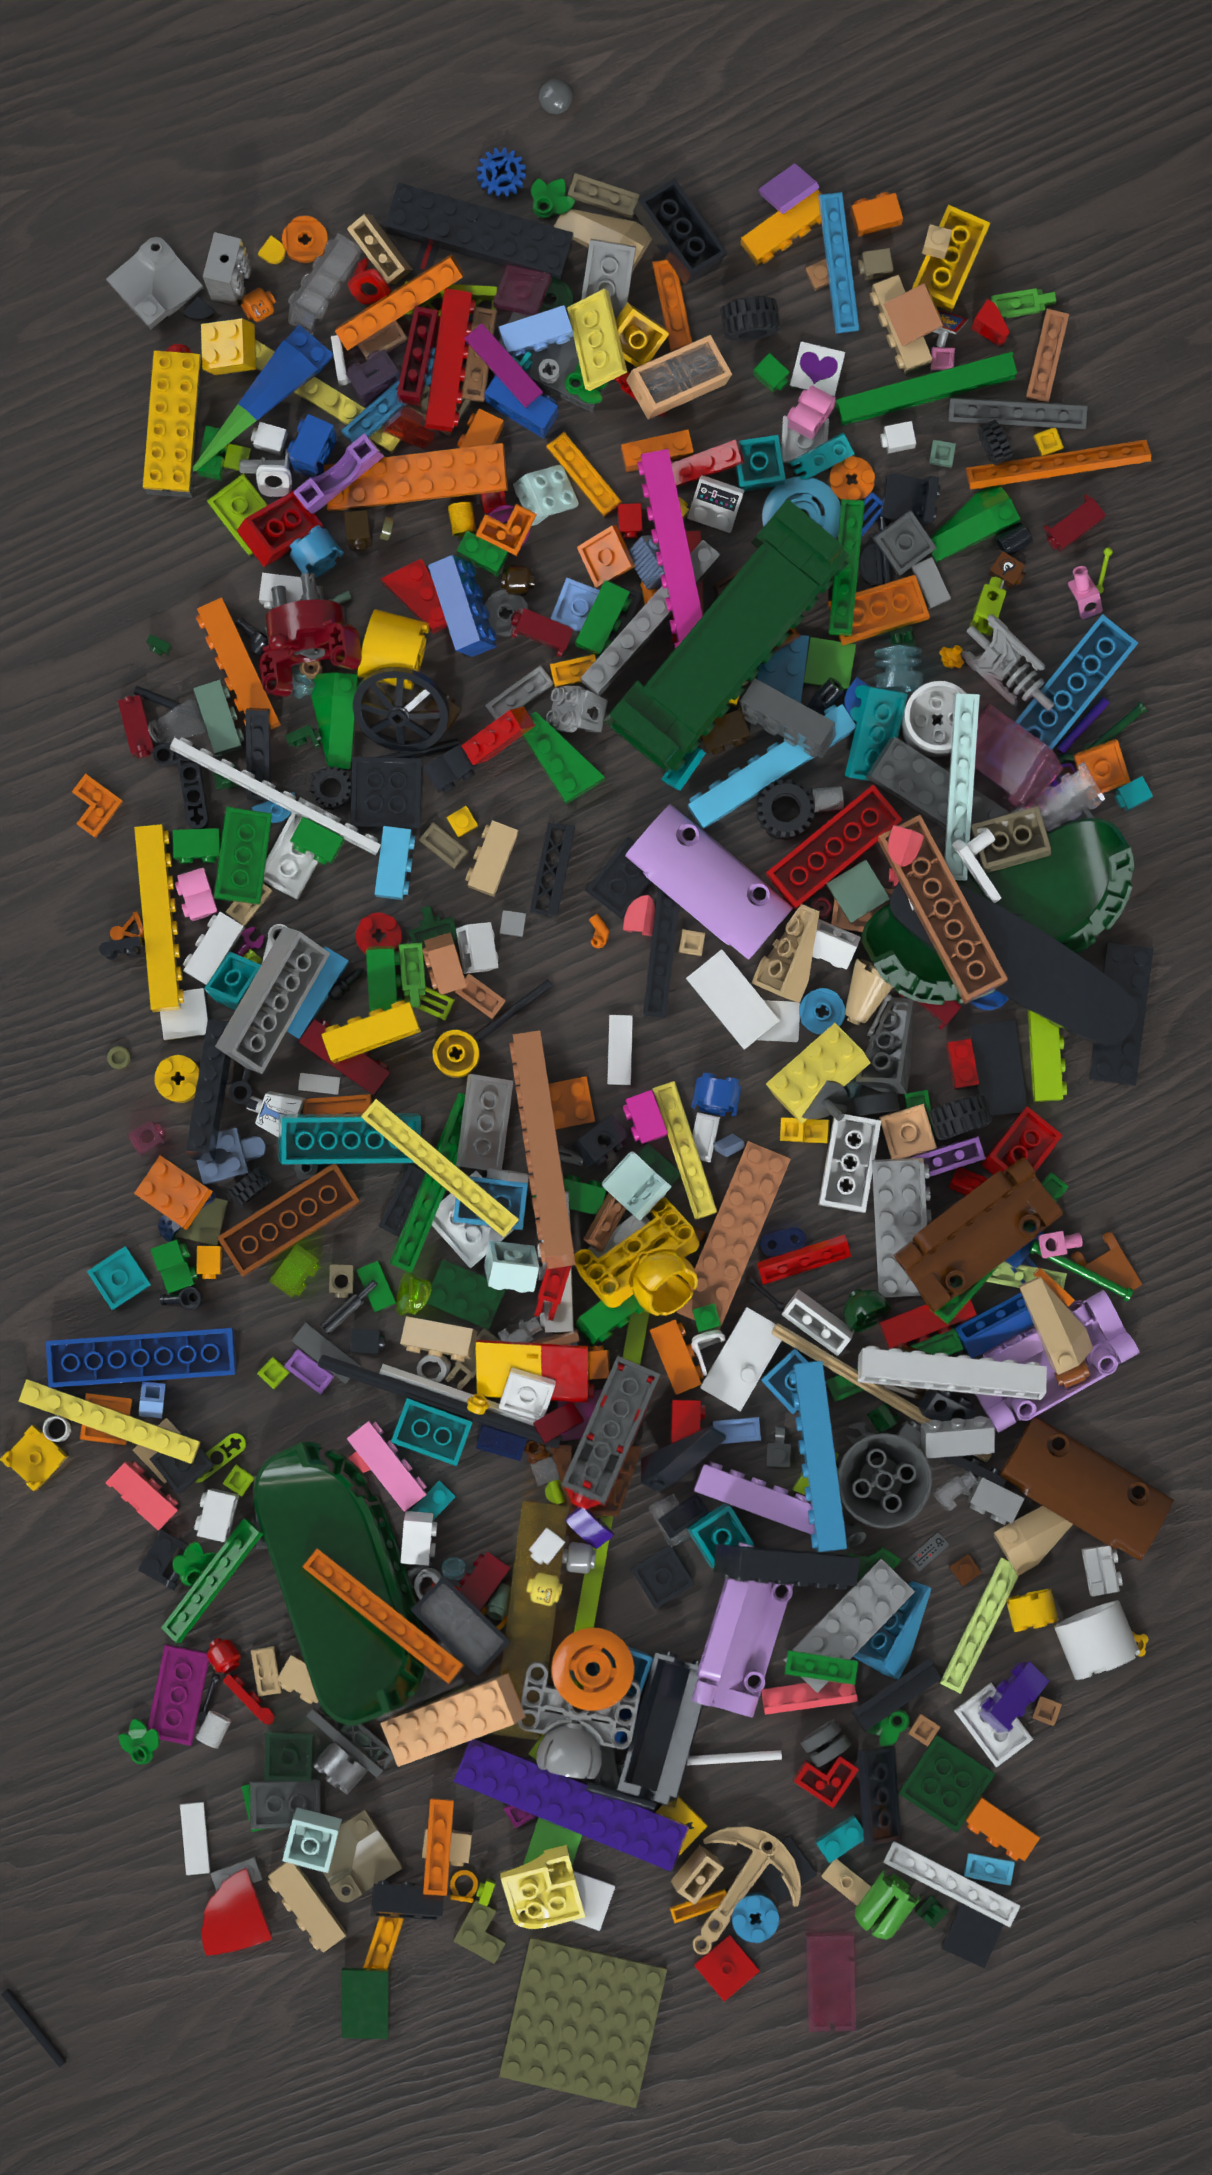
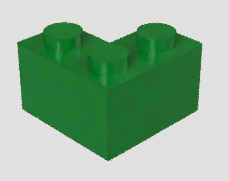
M174 1240L150 1249L157 1270L161 1272L167 1293L170 1294L185 1287L196 1285L195 1279H198V1275L194 1265L190 1266L188 1257H191L187 1244L182 1243L180 1240Z

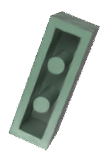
M217 680L193 688L216 757L242 749L241 742L245 740L241 728L236 729L234 720L238 718L234 706L229 707L227 699L231 698L227 685L222 686L221 681Z

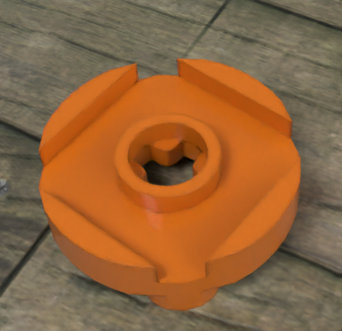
M299 216L291 220V223L283 230L282 243L292 260L300 263H310L323 257L328 246V235L325 227L314 217ZM303 234H307L308 238H312L307 245L299 242V239L303 238Z
M850 456L835 464L830 471V488L840 501L842 499L863 501L874 487L875 474L873 469L862 458ZM856 475L858 483L856 485L854 483L848 485L846 476Z

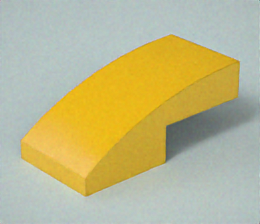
M781 1118L780 1141L829 1144L830 1120L807 1119L801 1124L796 1118Z

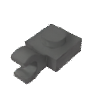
M775 1426L774 1442H767L766 1466L790 1467L791 1443H784V1427Z

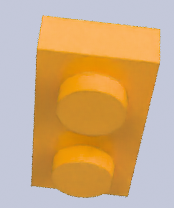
M595 654L550 664L555 688L581 682V677L596 661Z

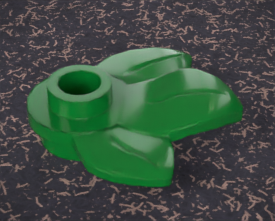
M537 179L531 188V195L534 199L533 212L537 217L545 219L553 214H564L573 207L575 199L565 196L566 186L564 179L555 180L548 185L541 179ZM542 205H547L548 209L542 211L540 207Z
M578 363L575 371L565 378L564 386L568 393L578 395L583 402L597 404L602 402V396L599 391L603 390L609 382L591 391L585 389L580 363ZM578 382L580 383V386L573 387L572 383Z
M193 1542L187 1546L184 1555L174 1557L172 1566L174 1571L180 1575V1580L183 1584L193 1586L216 1556V1553L203 1554L200 1544Z
M898 1709L867 1732L880 1735L881 1746L892 1745L897 1741L899 1733L908 1727L909 1717L905 1711ZM895 1716L901 1717L902 1722L900 1725L893 1723Z
M138 1719L131 1721L129 1734L118 1735L121 1747L124 1751L130 1753L132 1760L137 1764L149 1763L153 1759V1751L159 1746L158 1731L156 1729L148 1730L147 1726Z

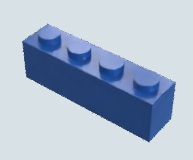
M1019 1293L957 1326L955 1329L961 1344L971 1359L1033 1327L1034 1324L1022 1293Z

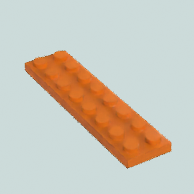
M499 443L384 457L327 503V510L331 512L508 490L504 444ZM335 464L323 465L324 472L329 470Z

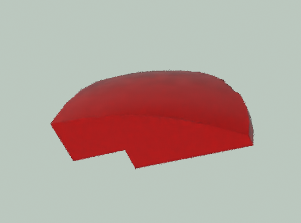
M247 1867L224 1880L214 1896L210 1897L206 1905L203 1927L201 1928L202 1943L206 1956L241 1950L272 1939V1931L263 1912V1906Z

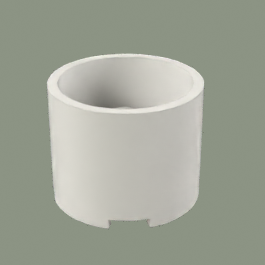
M934 681L924 684L911 695L905 706L901 722L903 737L910 747L925 757L951 755L955 693H966L955 684L945 681ZM939 717L941 719V725L936 724L934 726L932 724L933 718L936 719Z
M1118 1600L1087 1609L1054 1625L1075 1680L1091 1677L1093 1672L1096 1674L1105 1670L1109 1671L1135 1659V1655L1141 1654Z

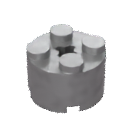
M334 1740L312 1764L320 1773L327 1775L325 1779L334 1787L338 1786L347 1795L368 1771Z

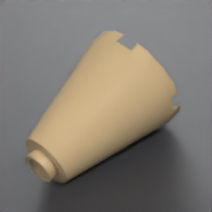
M857 959L855 962L845 1009V1015L848 1016L847 1020L856 1025H860L861 1022L866 1023L893 988L882 979L873 963L863 959Z

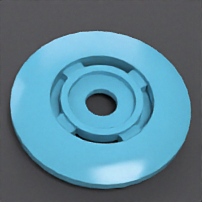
M800 476L785 480V484L775 486L767 496L762 511L763 527L781 505L789 499L801 510H806L810 518L836 539L839 532L841 505L832 489L822 481L811 477L807 480L799 479ZM813 497L820 502L821 506L824 509L825 516L821 515L818 505L813 500H811Z

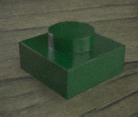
M151 634L146 641L150 647L149 651L159 656H162L163 653L169 656L173 649L171 644Z

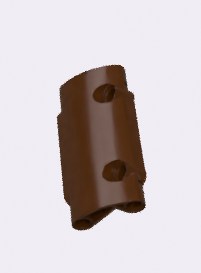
M1036 1416L1028 1422L1021 1440L999 1475L1020 1488V1491L1029 1498L1114 1549L1119 1548L1139 1561L1142 1560L1153 1543L1174 1502L1172 1498L1150 1486L1140 1477ZM1062 1437L1065 1440V1444L1062 1447H1055L1052 1444L1053 1439ZM1140 1485L1145 1488V1491L1142 1495L1137 1496L1132 1493V1489Z

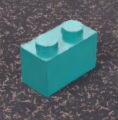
M853 1814L820 1836L815 1842L827 1861L831 1863L864 1840L863 1828Z

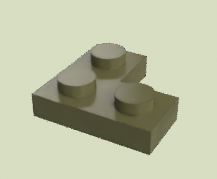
M476 1899L453 1941L495 1964L506 1943L486 1931L496 1913V1909L489 1905L479 1904V1900Z

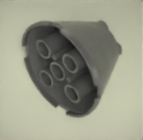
M875 1434L865 1437L855 1443L841 1461L838 1470L840 1498L846 1509L856 1519L867 1525L878 1528H892L903 1525L920 1513L930 1495L931 1471L929 1464L920 1449L903 1437L893 1434Z

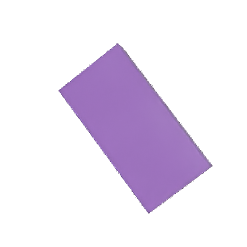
M297 1348L284 1366L319 1394L323 1393L335 1377L331 1372L319 1368L318 1363L299 1348Z

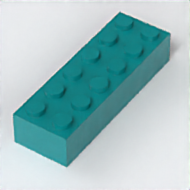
M393 1113L421 1137V1116L419 1114ZM363 1114L279 1115V1162L281 1164L415 1163L361 1118Z

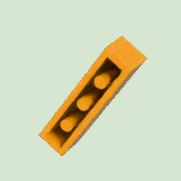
M818 189L784 214L778 211L741 238L740 244L756 266L761 262L763 264L769 262L774 257V253L779 249L782 251L787 249L793 243L792 240L797 236L800 238L811 231L810 227L815 223H822L818 198L821 192Z

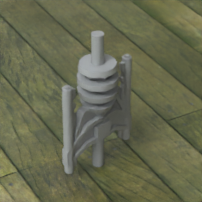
M993 614L987 617L988 624L994 629L992 642L972 625L966 632L985 649L983 655L975 657L970 651H963L961 657L974 671H977L1012 706L1016 707L1018 705L1016 695L1024 691L1025 694L1022 700L1026 702L1031 697H1034L1044 708L1050 711L1055 704L1039 690L1043 686L1044 680L1041 678L1037 682L1034 681L1038 675L1037 670L1043 671L1045 664ZM1021 656H1025L1026 661L1031 662L1032 667L1035 669L1028 675L1026 672L1030 668L1029 664L1026 663L1022 667H1018L1021 662ZM1007 676L1011 677L1006 683L1008 688L1015 684L1018 685L1013 693H1010L1009 689L1002 685L1001 681Z

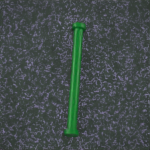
M1033 1241L1029 1249L1030 1253L1041 1255L1039 1241ZM1061 1255L1047 1257V1259L1122 1296V1299L1126 1302L1129 1301L1133 1294L1132 1288L1128 1287L1126 1289Z

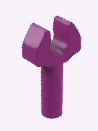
M251 927L244 930L241 934L243 936V944L234 954L244 957L250 949H260L264 944V935H261L257 941L252 942L250 936L254 933L255 928Z

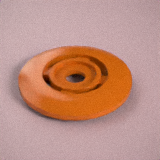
M585 1628L570 1634L559 1645L553 1657L552 1678L557 1691L569 1704L582 1710L598 1711L615 1705L626 1695L633 1681L634 1663L629 1648L621 1638L605 1629ZM602 1649H606L613 1656L616 1668L611 1667V1662L602 1652ZM596 1662L599 1664L600 1672L598 1675L589 1676L586 1673L588 1663ZM571 1670H574L576 1679L584 1686L583 1690L573 1683L570 1677Z

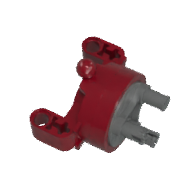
M309 573L300 576L303 595H301L299 601L287 603L285 586H274L271 588L274 607L265 616L269 645L263 647V651L266 652L260 658L262 686L266 693L281 697L289 696L293 690L291 666L301 662L330 659L334 665L351 670L358 668L361 664L362 655L358 630L353 625L345 624L344 609L341 604L324 600V588L316 586L315 574L313 573L310 574L311 577H309Z

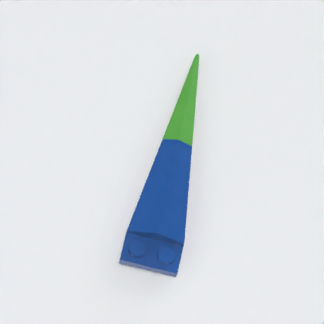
M298 325L287 339L283 340L198 459L193 467V471H197L259 418L319 374L334 357V354L303 327Z

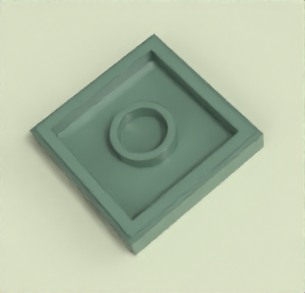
M867 860L826 884L850 924L890 900Z

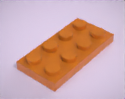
M916 575L857 592L852 636L838 635L841 645L844 646L928 620L930 615ZM832 600L828 601V607L830 609V612Z

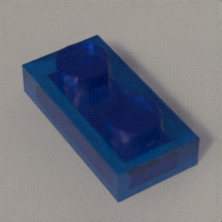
M482 1426L476 1448L521 1461L527 1439Z

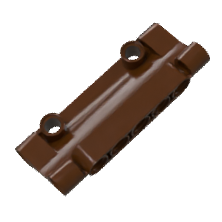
M1022 1157L1005 1171L1001 1170L920 1230L912 1238L911 1242L893 1256L915 1285L928 1307L933 1312H936L1035 1239L1041 1231L1060 1218L1063 1212L1039 1182L1033 1167ZM1032 1223L1036 1229L1032 1232H1027L1024 1230L1023 1225ZM957 1278L962 1281V1285L959 1288H954L949 1282Z

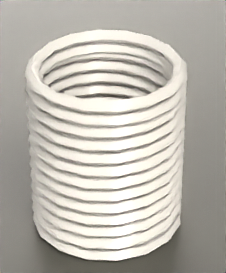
M60 1416L49 1417L44 1422L43 1433L51 1441H65L71 1434L70 1422ZM61 1419L66 1426L65 1434L58 1439H54L49 1434V1425L52 1421Z
M210 1710L196 1738L210 1747L219 1748L231 1720Z

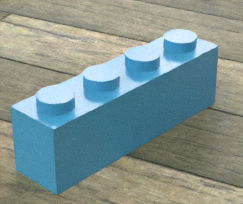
M326 946L323 949L328 951L330 955L286 1031L299 1040L324 1005L331 988L338 982V979L341 978L350 963L347 959Z

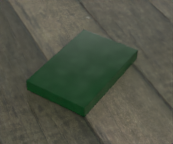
M342 1968L341 2038H389V1969Z

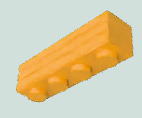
M722 1889L704 1895L696 1904L687 1901L670 1907L674 1923L718 1908L726 1895V1890Z

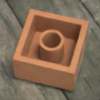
M451 932L424 940L426 948H422L427 968L432 967L428 971L433 989L438 988L440 995L467 987Z

